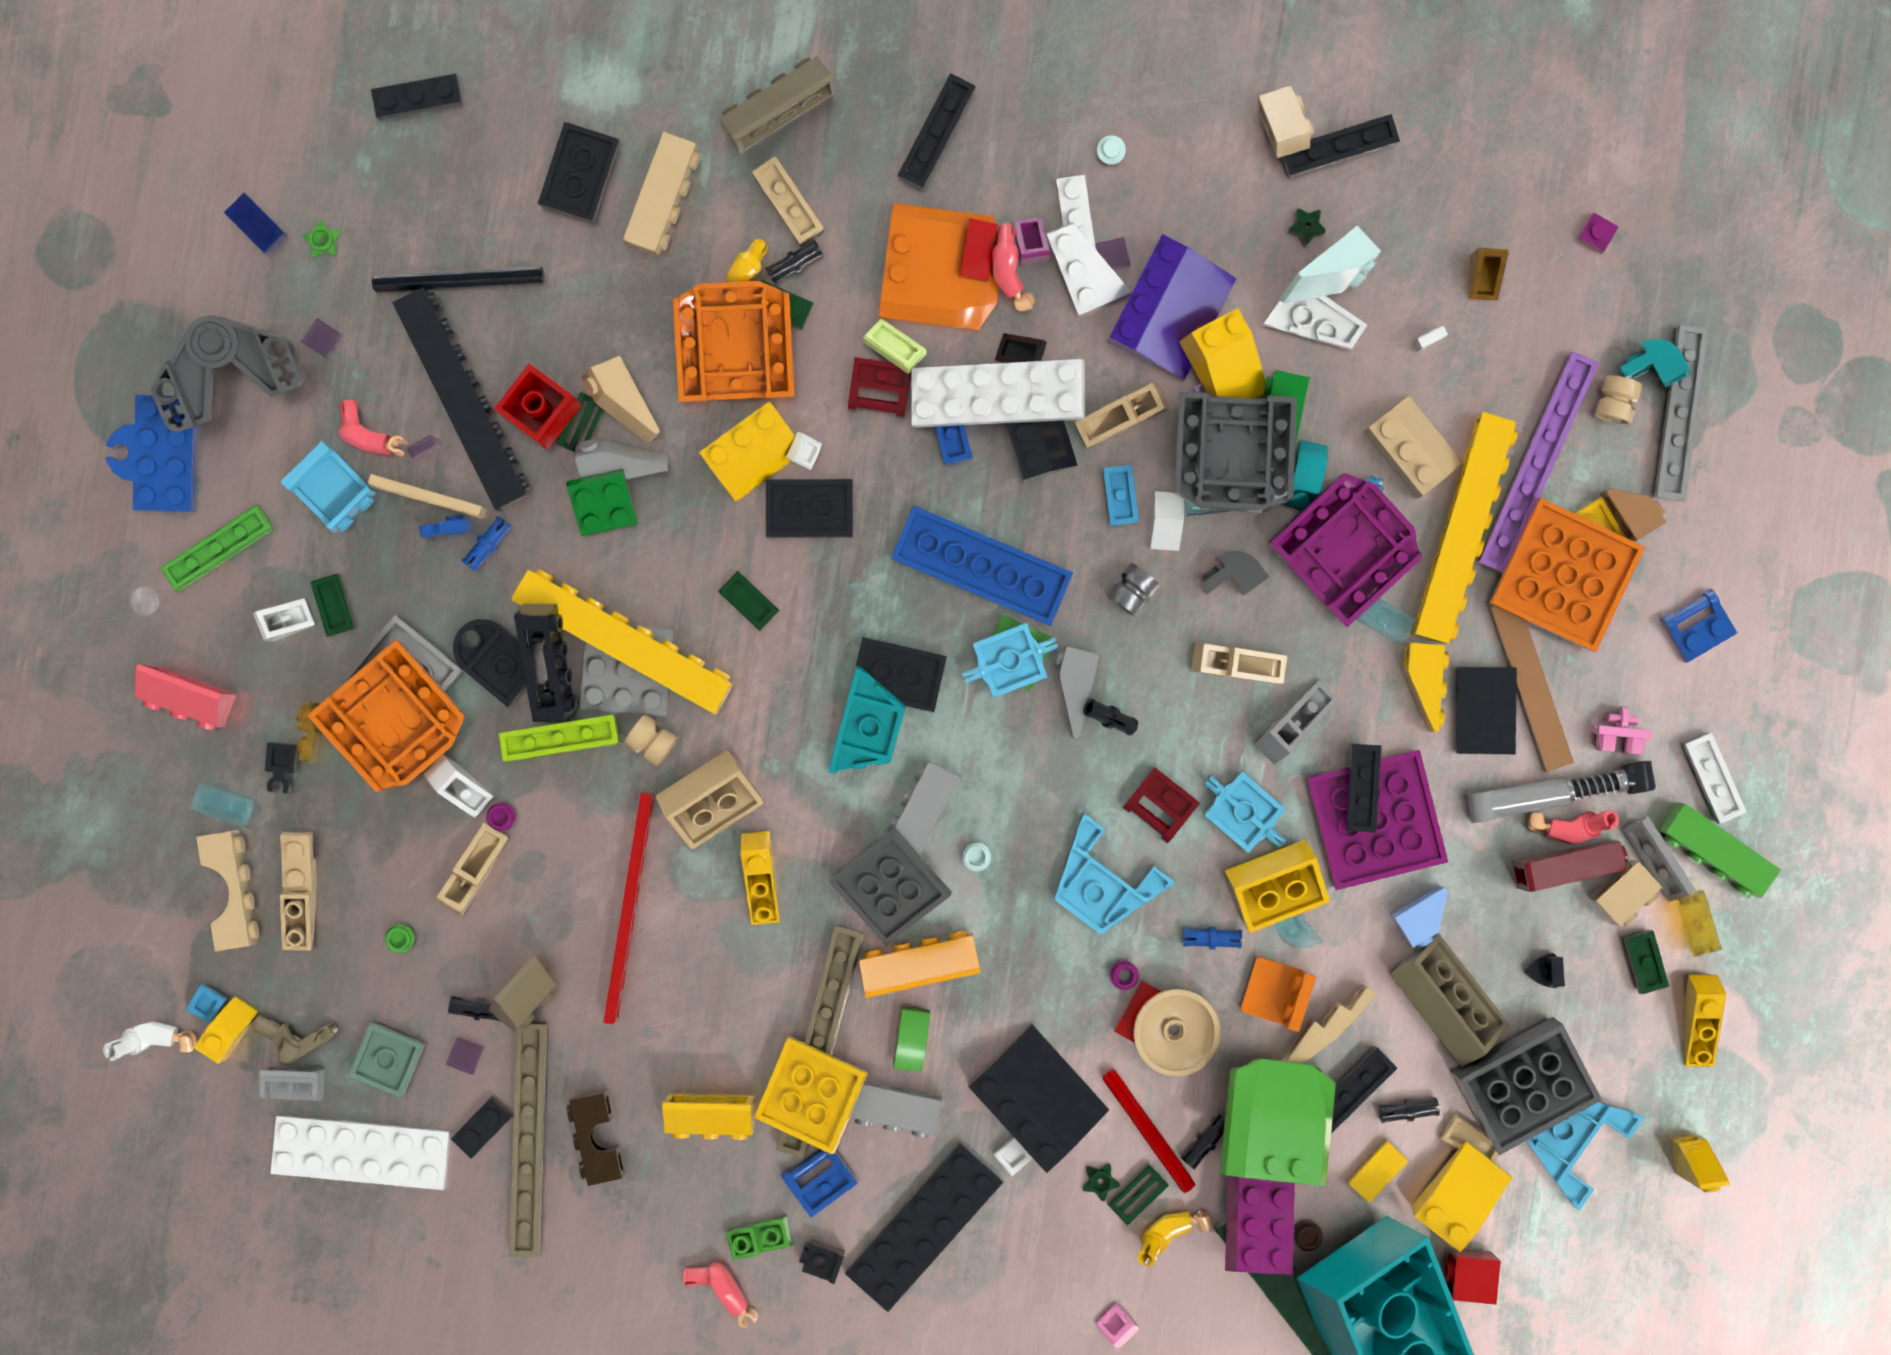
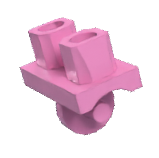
M1621 706L1618 714H1608L1607 721L1616 723L1617 727L1592 725V734H1597V750L1615 752L1616 737L1618 736L1625 737L1624 753L1642 755L1645 739L1651 740L1652 731L1627 728L1628 724H1638L1637 716H1629L1628 707Z

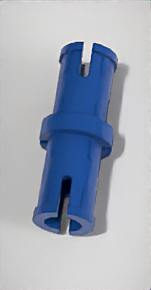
M499 516L496 517L483 536L479 535L476 538L478 542L465 558L461 560L464 564L469 565L476 557L469 566L475 572H477L491 552L495 553L498 549L496 547L497 544L512 529L510 524L506 522L503 524L505 520Z
M1209 927V930L1183 928V947H1209V950H1215L1216 947L1242 948V930H1216V927Z

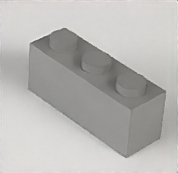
M931 761L928 762L927 766L921 764L914 777L918 781L914 791L907 790L900 804L905 808L900 817L894 815L887 831L890 832L893 828H896L920 855L960 776Z
M865 1081L850 1118H854L855 1123L860 1125L872 1126L873 1122L883 1124V1129L888 1131L900 1132L902 1128L912 1130L911 1134L914 1136L928 1138L929 1134H936L942 1097Z

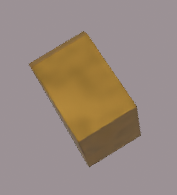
M1478 248L1471 254L1469 299L1498 300L1509 254L1508 249Z

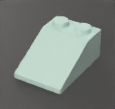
M1356 226L1297 273L1279 300L1282 303L1342 293L1350 286L1355 289L1367 278L1365 275L1377 265L1374 260L1381 250Z

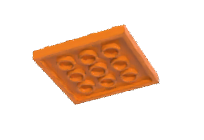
M1538 498L1489 604L1591 652H1597L1646 547L1543 498Z

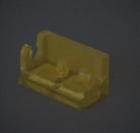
M1700 890L1694 892V895L1679 898L1676 902L1692 956L1696 957L1722 950L1705 892Z

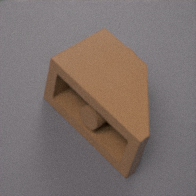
M1613 488L1599 493L1626 538L1631 541L1639 540L1666 523L1663 517L1665 515L1663 507L1658 501H1653L1651 497Z

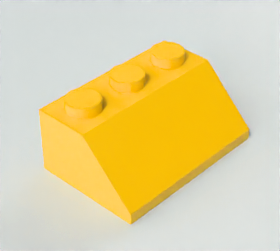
M769 401L699 453L735 502H737L766 481V479H769L792 462L786 457L795 436Z
M1306 839L1225 870L1233 896L1249 933L1330 903L1317 858Z
M668 1094L662 1103L665 1133L672 1134V1138L685 1139L689 1138V1134H701L702 1139H718V1135H730V1139L745 1140L747 1135H753L755 1096Z

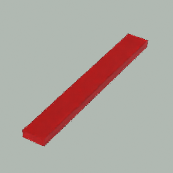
M642 792L640 794L603 1021L606 1024L613 1025L619 1019L655 798L653 793Z

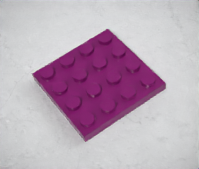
M1420 750L1381 759L1376 833L1345 830L1349 767L1306 778L1334 890L1337 891L1448 863Z

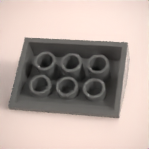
M1554 1017L1490 1050L1485 1056L1451 1071L1498 1155L1509 1151L1602 1100L1564 1025Z

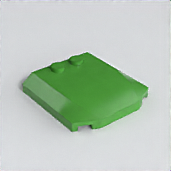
M1256 1058L1249 1061L1247 1065L1231 1069L1220 1174L1326 1186L1336 1083L1313 1065Z

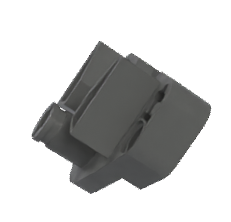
M216 315L200 317L192 322L171 359L165 362L151 389L153 399L166 427L171 431L180 432L211 421L214 368L226 366L230 362L270 397L301 386L305 379V373L291 340L286 336ZM274 341H279L284 346V353L281 357L275 356L271 345ZM287 359L290 360V363L284 364L282 366H279L278 362L286 361ZM287 371L294 372L295 374L291 381H286L284 378ZM164 383H169L173 386L174 395L172 398H167L162 393ZM180 402L179 405L169 408L168 404ZM178 414L185 415V419L182 422H176L174 417Z

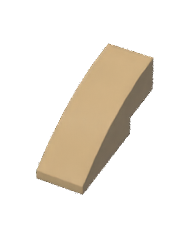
M1152 382L1128 396H1124L1085 416V419L1074 423L1086 447L1089 448L1170 407L1158 382Z
M1195 643L1191 671L1284 684L1287 656L1206 643Z
M483 823L436 897L437 903L462 917L495 864L508 837Z

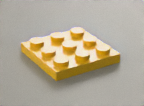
M788 1037L754 1118L825 1152L834 1154L868 1072L793 1037Z

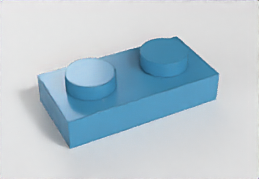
M1132 465L1103 468L1110 527L1139 523Z

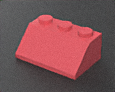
M137 664L135 698L143 700V706L157 711L160 710V707L171 710L170 716L185 721L188 717L198 720L197 726L208 730H214L215 727H225L236 694L157 665Z

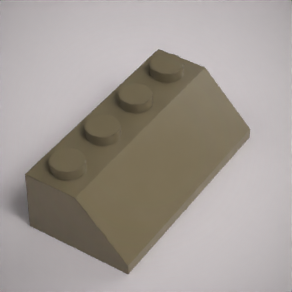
M817 56L811 60L810 58L803 59L795 66L796 70L788 75L785 73L778 75L771 81V86L763 91L757 89L751 92L746 97L747 101L739 106L733 104L722 112L723 116L719 118L721 125L739 153L744 152L836 93L834 77Z
M1438 933L1432 937L1434 940L1431 943L1418 948L1406 957L1390 975L1462 1067L1485 1056L1510 1024Z

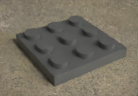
M893 828L829 880V883L885 946L944 902L952 893L896 828Z

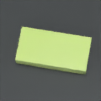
M882 318L863 337V343L908 374L926 355L924 347Z

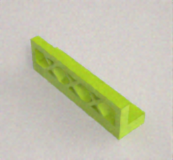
M615 714L499 733L503 762L623 743L621 734L618 735Z

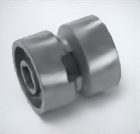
M1130 562L1121 573L1122 581H1115L1106 595L1127 613L1136 617L1145 605L1143 599L1145 597L1150 598L1160 584L1143 569Z

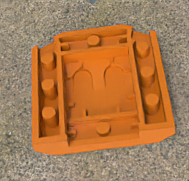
M894 203L880 299L879 319L979 332L997 305L999 285L993 278V264L991 263L988 282L958 277L967 220L972 218L996 224L994 216ZM997 232L994 247L998 244Z
M761 281L701 283L673 299L679 402L795 397L790 294Z
M398 638L307 715L375 792L410 783L453 746L465 718L462 710Z

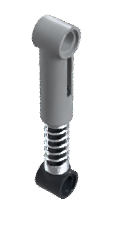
M1641 761L1622 765L1621 770L1612 771L1611 774L1604 772L1602 776L1597 773L1595 777L1589 775L1587 778L1582 776L1579 780L1573 778L1572 781L1559 777L1496 790L1472 792L1466 794L1471 823H1479L1510 815L1567 806L1578 797H1581L1583 800L1584 796L1591 798L1594 794L1597 796L1600 793L1606 795L1607 792L1614 794L1616 790L1619 793L1626 791L1628 794H1637L1656 790L1657 787L1652 761Z

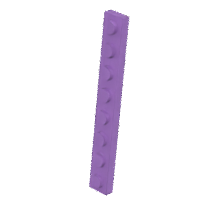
M1574 351L1569 354L1477 563L1503 574L1538 498H1540L1597 370L1598 362Z

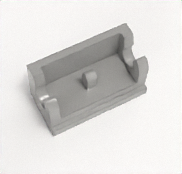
M266 1066L259 1070V1098L323 1101V1068Z

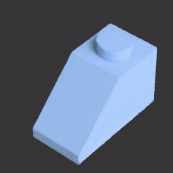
M1436 887L1390 915L1409 946L1422 948L1434 940L1432 936L1439 931L1448 894L1444 887Z

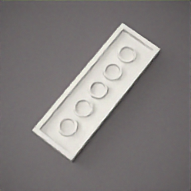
M1083 359L912 368L913 427L1085 419V361Z
M279 1114L276 1116L270 1174L444 1190L446 1188L451 1130Z

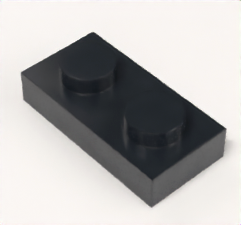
M492 1096L461 1127L451 1140L472 1159L513 1115Z

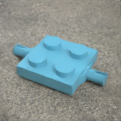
M1027 623L973 643L978 657V667L962 672L963 677L975 674L964 680L968 684L983 678L988 684L993 698L1047 678L1042 654L1058 649L1057 643L1045 647L1056 642V640L1052 637L1037 643L1032 637Z
M1241 771L1231 783L1225 786L1219 783L1212 775L1208 780L1216 787L1208 781L1204 783V786L1217 795L1214 803L1204 813V816L1247 853L1259 841L1265 838L1275 845L1277 849L1282 845L1274 837L1281 843H1285L1286 839L1278 834L1274 827L1277 819L1286 809L1244 772Z

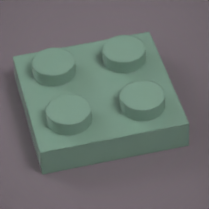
M370 1022L348 1077L396 1097L403 1098L426 1043L375 1022Z

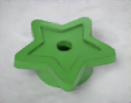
M319 220L316 227L310 233L303 235V238L311 245V256L317 257L323 252L335 255L337 251L334 242L339 237L340 231L328 230L323 222ZM322 237L325 238L323 243L320 242Z

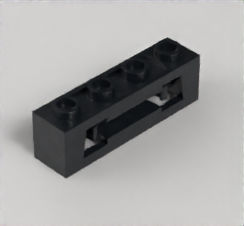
M523 604L514 615L532 721L566 722L575 711L577 700L575 694H572L571 689L572 671L567 665L568 647L567 643L563 641L562 636L563 618L558 613L557 604ZM544 639L545 645L542 647V641ZM548 679L549 684L546 687L545 681Z

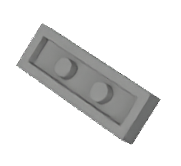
M1649 816L1631 822L1622 829L1651 875L1663 887L1661 890L1669 902L1688 896L1696 890Z

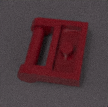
M855 357L847 409L856 411L857 408L895 413L896 417L905 418L911 372L909 374L892 362ZM859 388L899 394L898 402L858 397Z
M1154 767L1122 808L1128 813L1132 811L1161 834L1163 841L1169 843L1196 810L1200 802ZM1143 796L1148 798L1173 818V823L1170 826L1166 825L1139 803L1140 799Z

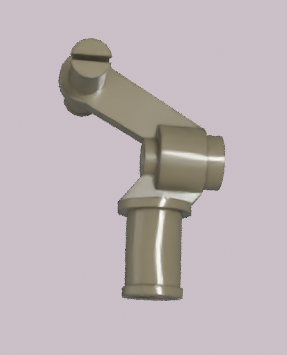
M261 1014L255 1019L251 1030L273 1041V1045L277 1046L279 1050V1060L287 1064H294L296 1060L320 1044L331 1040L333 1035L338 1032L337 1024L333 1025V1022L321 1025L302 1040L300 1037L291 1034L288 1025H280Z

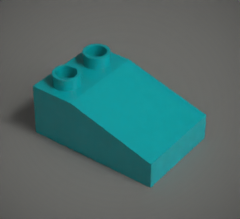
M1388 1216L1297 1277L1314 1323L1332 1355H1474L1429 1237Z

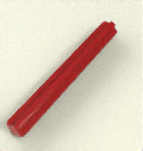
M1114 1069L1107 1071L1102 1076L1103 1081L1183 1193L1192 1190L1195 1187V1182Z

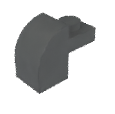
M1231 551L1216 558L1222 568L1219 570L1215 566L1202 576L1205 581L1200 584V587L1208 594L1230 578L1242 595H1245L1269 578V575L1253 556L1245 552Z

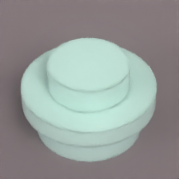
M1106 136L1101 139L1097 146L1099 159L1107 165L1118 164L1123 160L1126 153L1124 142L1117 136Z
M975 842L969 844L964 849L962 860L969 870L982 871L990 864L991 853L986 845Z

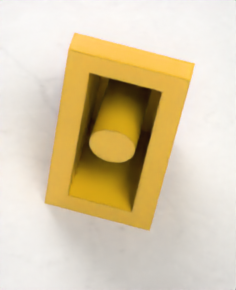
M234 996L209 1024L194 1048L217 1064L228 1060L260 1011L238 996Z

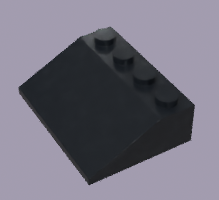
M1033 1024L1028 1026L968 1081V1087L1046 1173L1058 1164L1109 1111V1108Z

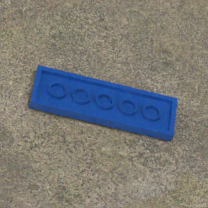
M914 505L891 557L896 562L1048 626H1051L1073 575L1071 571Z

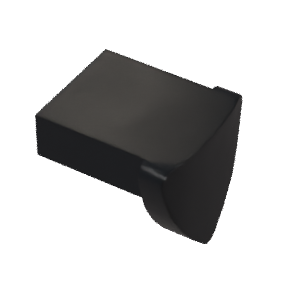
M1555 953L1540 956L1524 969V974L1542 986L1550 988L1565 986L1563 957L1556 956Z

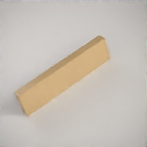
M370 474L368 484L371 487L482 519L486 514L487 508L380 476Z

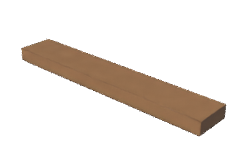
M1496 606L1490 607L1489 610L1508 666L1517 668V692L1544 772L1574 763L1527 622Z

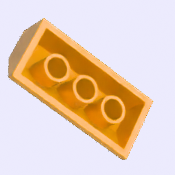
M966 930L949 933L950 938L939 941L938 936L922 939V945L910 947V943L907 942L892 946L893 951L882 953L881 949L864 952L865 957L860 958L859 963L865 997H873L981 973L973 933L967 934Z

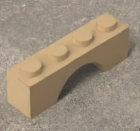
M239 830L196 837L201 866L217 871L224 878L229 890V900L226 909L219 918L210 923L215 952L257 944L256 938H259V926L257 921L253 920L252 910L255 908L253 894L248 890L247 881L250 880V871L248 865L244 864L242 853L245 852L243 836L239 835Z

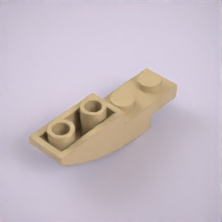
M283 832L280 835L283 888L280 894L282 950L311 951L315 929L317 881L316 857H313L312 832Z

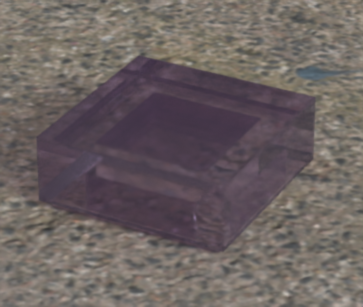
M1124 237L1095 244L1097 252L1113 270L1130 267Z
M316 318L301 342L328 359L343 335Z
M428 435L408 447L407 451L412 459L419 461L443 446L437 437Z
M457 1037L446 1065L474 1075L485 1047Z

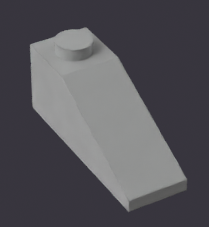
M586 440L575 446V461L580 478L624 469L626 479L668 471L667 453L606 440Z
M1066 646L1064 652L1058 651L1055 668L1059 669L1058 676L1072 738L1079 739L1085 718L1083 708L1090 698L1100 654Z
M1317 680L1254 744L1273 764H1276L1296 748L1339 699L1320 680Z

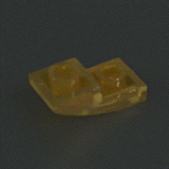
M307 701L305 705H302L296 717V721L299 722L297 729L308 732L307 736H303L299 742L297 752L300 755L298 760L308 764L316 763L322 739V732L307 716L319 705V703L314 701Z

